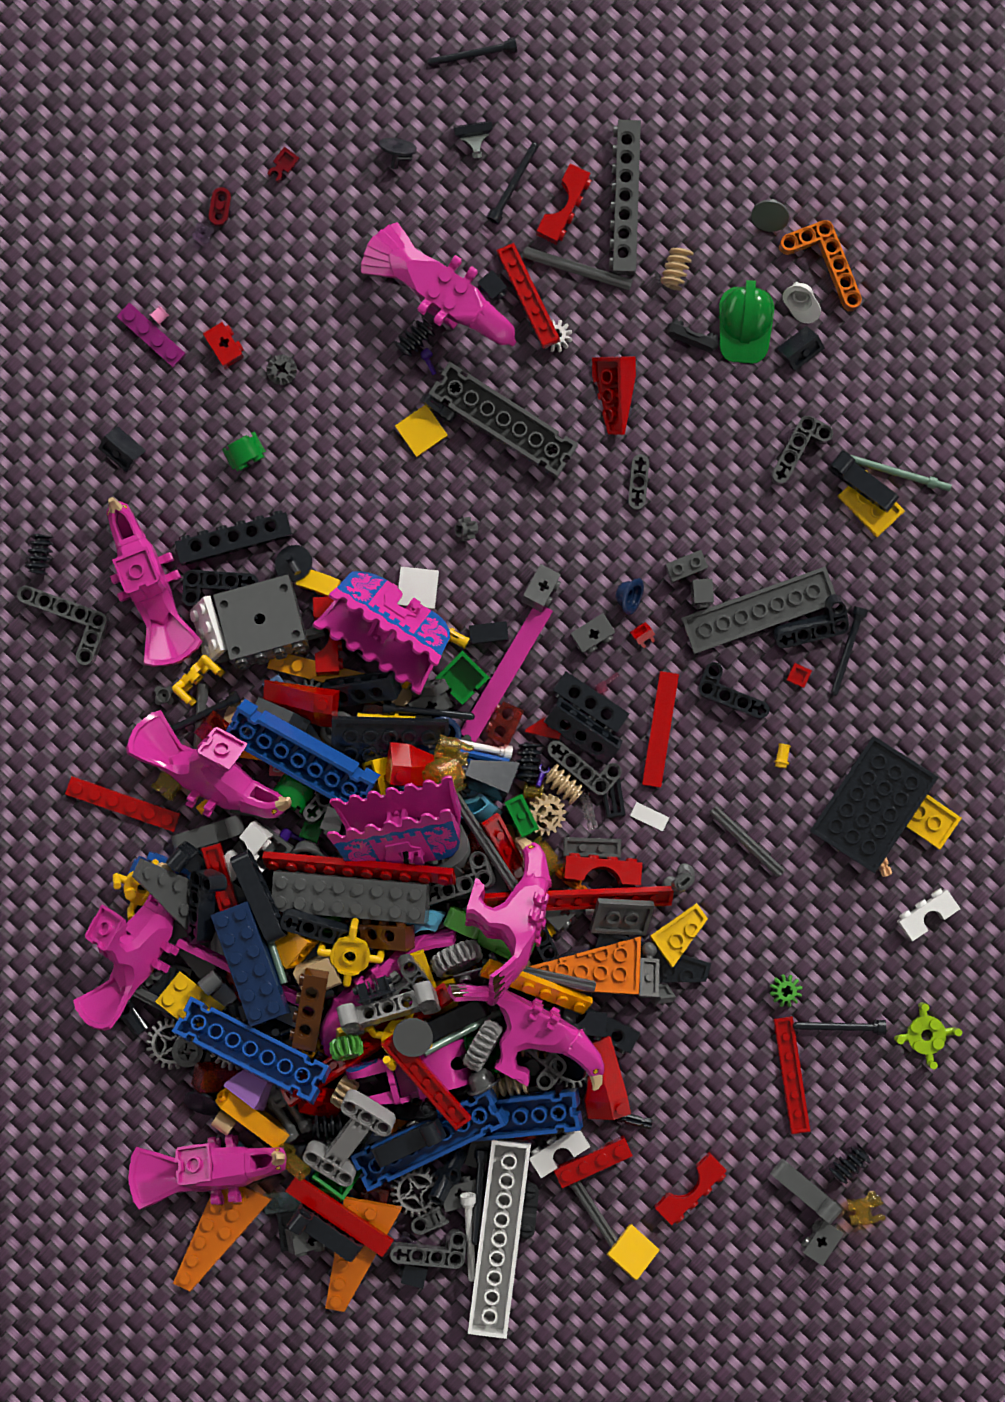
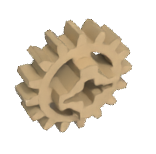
M542 794L541 799L536 796V802H529L531 805L529 809L536 823L538 821L541 826L538 825L539 829L534 832L541 836L544 833L549 836L550 831L557 832V826L562 827L560 822L565 821V818L562 817L566 813V810L562 809L565 805L560 802L558 797L552 794H548V796Z

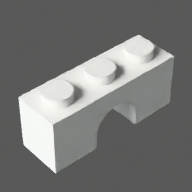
M255 820L249 824L239 838L245 842L247 849L252 852L257 861L260 858L259 852L262 849L265 851L272 843L270 839L273 834ZM233 849L224 856L231 880L235 881L238 878L233 870L230 858L238 853Z
M941 888L931 894L932 898L927 901L925 899L921 900L915 905L916 908L911 912L907 910L899 915L901 919L897 923L910 941H914L929 931L924 924V916L929 911H935L941 919L945 920L960 910V907L948 890H941Z
M581 1130L573 1132L563 1131L564 1134L561 1136H554L546 1141L547 1144L542 1148L537 1146L530 1151L529 1160L541 1178L557 1169V1164L553 1159L557 1149L566 1148L573 1157H576L590 1148V1144Z

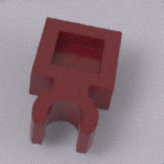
M284 146L273 160L276 167L269 169L268 176L270 177L273 173H278L275 181L279 183L283 177L282 173L286 172L289 175L300 161V158Z

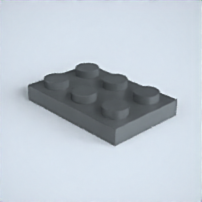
M598 898L589 927L590 933L646 936L655 907L654 902Z

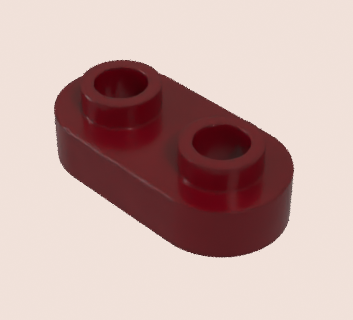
M223 187L215 189L211 197L209 219L215 226L225 225L229 217L232 197L230 192ZM225 196V200L219 201V197ZM218 214L222 215V218L220 220L216 219V216Z

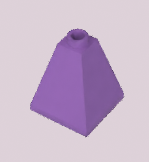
M242 1070L223 1086L253 1109L263 1111L273 1084Z

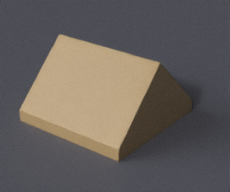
M317 955L296 965L293 972L298 985L300 974H304L306 968L329 972L326 990L342 984L339 972L332 965L330 957ZM307 989L310 994L316 993L315 989Z

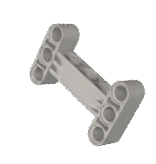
M422 981L414 984V990L374 1001L367 1005L357 1007L353 1003L340 1005L336 1010L341 1029L346 1035H361L365 1032L364 1028L403 1016L421 1011L424 1015L437 1013L441 1008L436 990L430 981ZM406 1000H412L410 1007H403ZM392 1005L393 1010L390 1013H385V1007ZM368 1011H374L372 1018H365Z
M352 1089L346 1092L340 1106L341 1111L350 1117L348 1122L329 1147L320 1141L312 1140L308 1143L303 1155L305 1164L345 1187L353 1183L357 1172L354 1163L348 1158L365 1135L371 1130L380 1136H388L391 1134L396 1121V1116L393 1112L359 1091Z

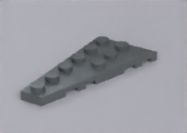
M140 858L132 877L187 931L190 879ZM215 899V913H218L219 909ZM211 942L200 944L208 948Z

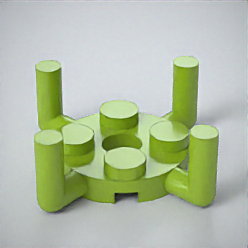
M921 1002L918 1005L920 1016L912 1021L907 1029V1034L896 1035L894 1041L898 1044L908 1041L915 1051L925 1054L927 1066L931 1069H936L938 1064L934 1061L933 1054L944 1047L946 1036H961L962 1030L957 1027L945 1028L940 1020L927 1015L929 1005ZM926 1029L930 1030L932 1034L929 1040H923L921 1037L922 1032Z

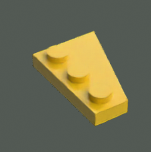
M696 903L649 936L671 968L677 963L708 918Z

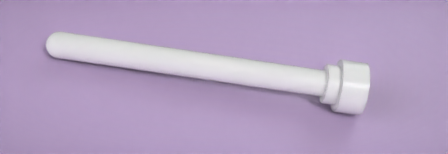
M449 737L448 740L438 742L440 744L496 754L499 757L511 759L513 746L510 745L495 747Z
M464 1192L460 1194V1203L465 1208L468 1279L470 1282H474L476 1270L475 1249L471 1238L473 1226L472 1208L476 1203V1194Z

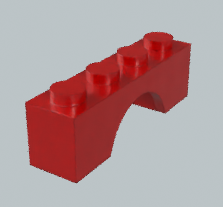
M571 163L569 164L561 182V185L568 194V202L561 211L554 214H544L536 231L537 236L557 245L559 240L563 241L567 232L564 229L567 223H572L575 216L573 211L575 207L579 208L584 198L581 195L584 190L587 191L592 182L590 180V172Z
M313 597L314 621L328 609L334 600L329 597ZM329 637L325 648L315 653L317 677L340 676L339 670H343V658H339V651H342V639L333 640Z
M569 853V856L563 858L562 881L581 883L590 871L602 869L610 872L621 887L641 886L642 862H637V859L626 858V861H620L618 857L611 856L607 857V859H599L598 855L580 857L578 853Z
M623 1135L587 1155L558 1165L554 1172L561 1187L564 1188L633 1155Z
M710 1152L696 1164L698 1181L692 1191L684 1195H674L668 1192L654 1205L655 1209L671 1225L674 1223L678 1224L685 1217L683 1214L688 1209L691 1211L699 1203L697 1200L702 1195L705 1197L712 1191L711 1186L715 1182L720 1183L726 1177V1168Z

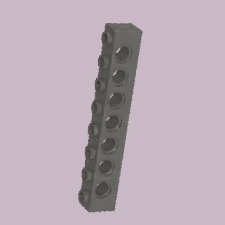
M618 120L617 126L613 128V137H617V145L613 144V156H616V163H612V175L616 176L615 182H612L611 194H615V201H611V212H614V220L610 221V231H614V237L610 238V250H613V257H609V269H612V273L617 275H635L641 120ZM629 138L632 143L625 145L621 140ZM629 157L631 162L625 164L621 161V158ZM623 175L629 176L630 181L626 183L622 182L620 177ZM627 194L630 199L622 201L619 196ZM627 213L629 215V219L622 220L620 219L619 214ZM624 231L628 233L629 237L621 239L618 234ZM620 250H625L628 253V256L625 258L619 257L618 252Z

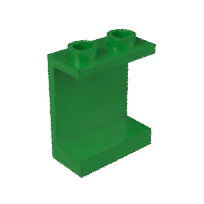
M522 794L502 804L517 837H525L539 829Z

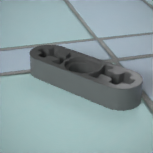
M643 454L636 455L631 464L628 504L633 510L642 509L646 503L649 459ZM639 459L646 463V465L642 466L641 472H645V475L641 473L634 474V471L638 472V465L635 462H638ZM636 477H641L644 480V485L640 488L635 487L633 484V480ZM632 490L644 491L643 494L639 493V500H642V503H639L638 506H635V503L632 502L636 497V492L632 493Z
M443 678L426 680L420 695L414 693L411 687L409 689L414 697H427L442 694L449 689V686Z

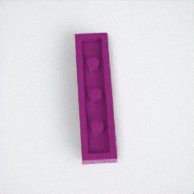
M130 302L117 315L119 320L172 368L186 356L183 350Z

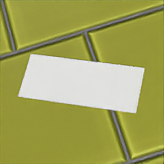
M636 802L630 815L661 831L664 830L669 820V817Z

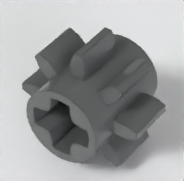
M471 517L458 519V523L454 528L457 537H462V541L474 539L478 533L476 521H471Z

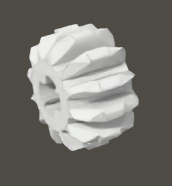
M551 320L559 336H561L560 342L551 345V352H554L555 347H557L558 352H561V346L567 349L568 344L566 342H572V338L569 337L572 334V330H566L569 326L568 324L562 327V320L558 321V325H555V321Z

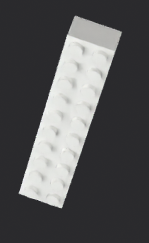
M505 1138L492 1140L468 1334L507 1339L531 1141Z

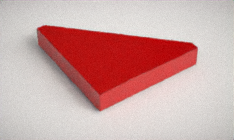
M546 717L525 729L526 733L560 740L561 733L547 726L544 722Z

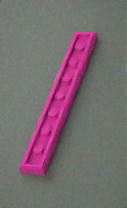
M544 607L542 612L532 608L471 713H474L475 718L473 720H466L461 729L463 736H471V741L476 743L553 612L551 609Z
M186 937L177 941L176 947L231 973L225 956L201 944L193 945ZM282 985L287 1001L295 1004L297 991ZM305 1007V1008H304L305 1010H307V1011H309V1012H312V1011H313V1009H312L311 1007Z

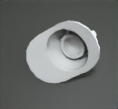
M795 282L793 286L788 287L784 291L783 301L798 321L809 324L819 319L821 307L814 297L810 286Z

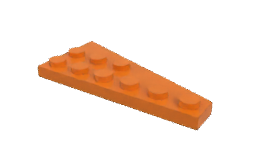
M641 936L529 967L593 980L596 982L595 993L639 995ZM566 987V988L572 989V990H574V991L589 992V991H585V990H580V989H575V988Z
M246 1186L239 1187L242 1202H229L228 1189L221 1190L224 1196V1204L222 1205L211 1204L210 1196L173 1284L192 1291L214 1264L219 1261L222 1255L242 1235L252 1221L272 1201V1198Z
M347 1196L343 1201L345 1207L386 1235L389 1233L402 1209V1206ZM364 1245L353 1262L346 1261L338 1254H334L326 1309L345 1312L377 1253Z

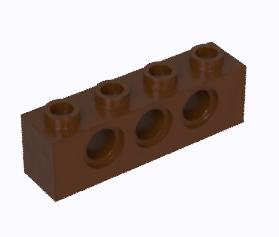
M344 917V920L339 922L350 925L353 918ZM371 919L359 920L358 930L360 935L357 932V937L366 941L369 948L405 952L415 948V925L405 922L390 923V921L378 920V922ZM349 934L342 935V937L349 936Z
M306 968L305 973L300 974L299 986H302L301 993L297 992L295 1003L299 1004L298 1011L294 1010L292 1022L296 1023L295 1029H291L289 1040L293 1041L292 1048L313 1052L316 1050L329 976L328 971ZM307 989H315L316 993L310 994ZM311 1007L313 1011L307 1012L304 1008ZM307 1025L310 1027V1029L303 1030L301 1026Z

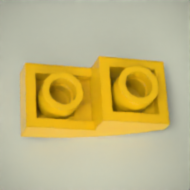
M310 570L304 579L296 582V585L300 588L315 591L319 595L329 597L330 592L338 587L341 581L329 575Z

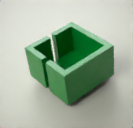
M463 651L435 677V679L444 678L449 686L447 691L452 689L450 694L462 706L475 694L473 692L474 689L478 691L490 679Z

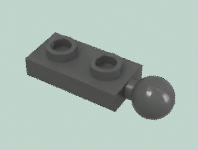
M647 942L642 946V953L645 958H640L638 997L658 999L659 959H653V956L657 953V947L654 943Z

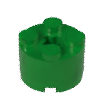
M255 431L251 433L252 437L246 435L229 444V450H226V448L222 449L232 470L236 469L239 472L248 467V462L253 460L256 463L265 458L264 453L266 450Z
M286 774L281 776L273 788L281 796L290 797L292 802L289 808L293 811L299 809V814L301 815L305 807L315 797L314 789L305 784L302 785L298 780Z

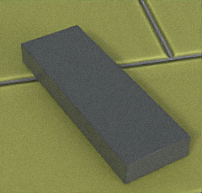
M564 837L563 856H569V853H578L580 857L598 855L599 858L610 856L621 858V839Z

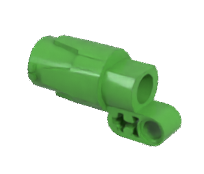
M455 906L450 907L443 923L444 926L477 940L478 945L508 960L512 957L504 941L487 938L477 927L465 926L466 911Z

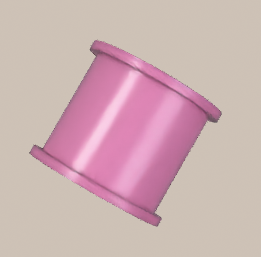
M161 306L149 314L159 325L169 317Z

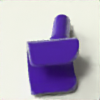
M425 348L420 356L428 365L432 375H435L436 371L429 360L433 354L428 348Z
M540 764V768L537 770L539 774L536 783L537 788H540L544 776L549 773V766L546 772L541 770L542 764Z
M284 828L280 833V836L286 841L290 837L298 841L305 840L288 828Z

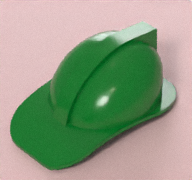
M746 280L744 287L728 289L720 300V350L723 357L730 362L754 364L760 362L768 352L774 316V303L766 291L756 288V281Z

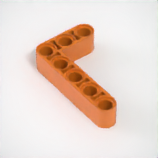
M823 220L784 235L780 241L779 250L785 255H790L818 244L843 308L847 311L856 310L862 300L861 294L832 223ZM825 227L829 233L824 235L820 233L819 228ZM808 234L811 240L804 241L801 235ZM791 241L793 243V247H785L784 242ZM833 245L835 252H829L826 246ZM833 263H841L842 269H835ZM847 280L849 287H843L840 281ZM853 297L856 300V304L850 305L847 298Z

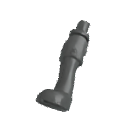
M686 863L679 865L677 876L664 878L662 886H671L674 891L673 895L685 892L695 881L693 867Z
M272 1085L267 1101L268 1108L275 1113L290 1135L284 1142L287 1144L296 1139L300 1132L304 1134L310 1131L313 1119L300 1113L296 1104L292 1107L288 1106L280 1091L281 1088ZM283 1107H287L295 1119L298 1128L290 1120Z

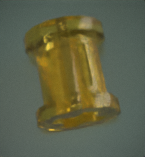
M525 782L524 799L535 798L536 796L541 799L544 784L537 788L536 785Z

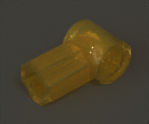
M287 1143L280 1144L279 1147L284 1148L286 1153L285 1170H288L299 1181L304 1180L310 1173L311 1168L295 1155L296 1150L292 1145Z

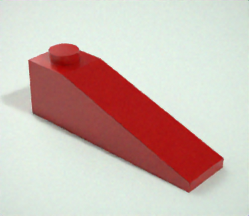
M636 356L592 357V377L594 383H597L598 399L603 404L604 410L602 414L608 434L625 435L636 378Z
M270 680L264 681L263 699L310 720L311 723L317 726L332 728V716H338L339 690Z
M389 742L385 781L389 784L405 786L408 783H412L415 786H423L425 780H432L436 784H441V779L448 775L452 776L453 782L461 779L462 767H455L453 763L408 743Z
M607 1036L602 1038V1040L591 1041L601 1054L604 1062L603 1083L596 1091L592 1090L591 1079L587 1076V1091L584 1095L587 1118L615 1120L630 1115L629 1100L611 1037Z

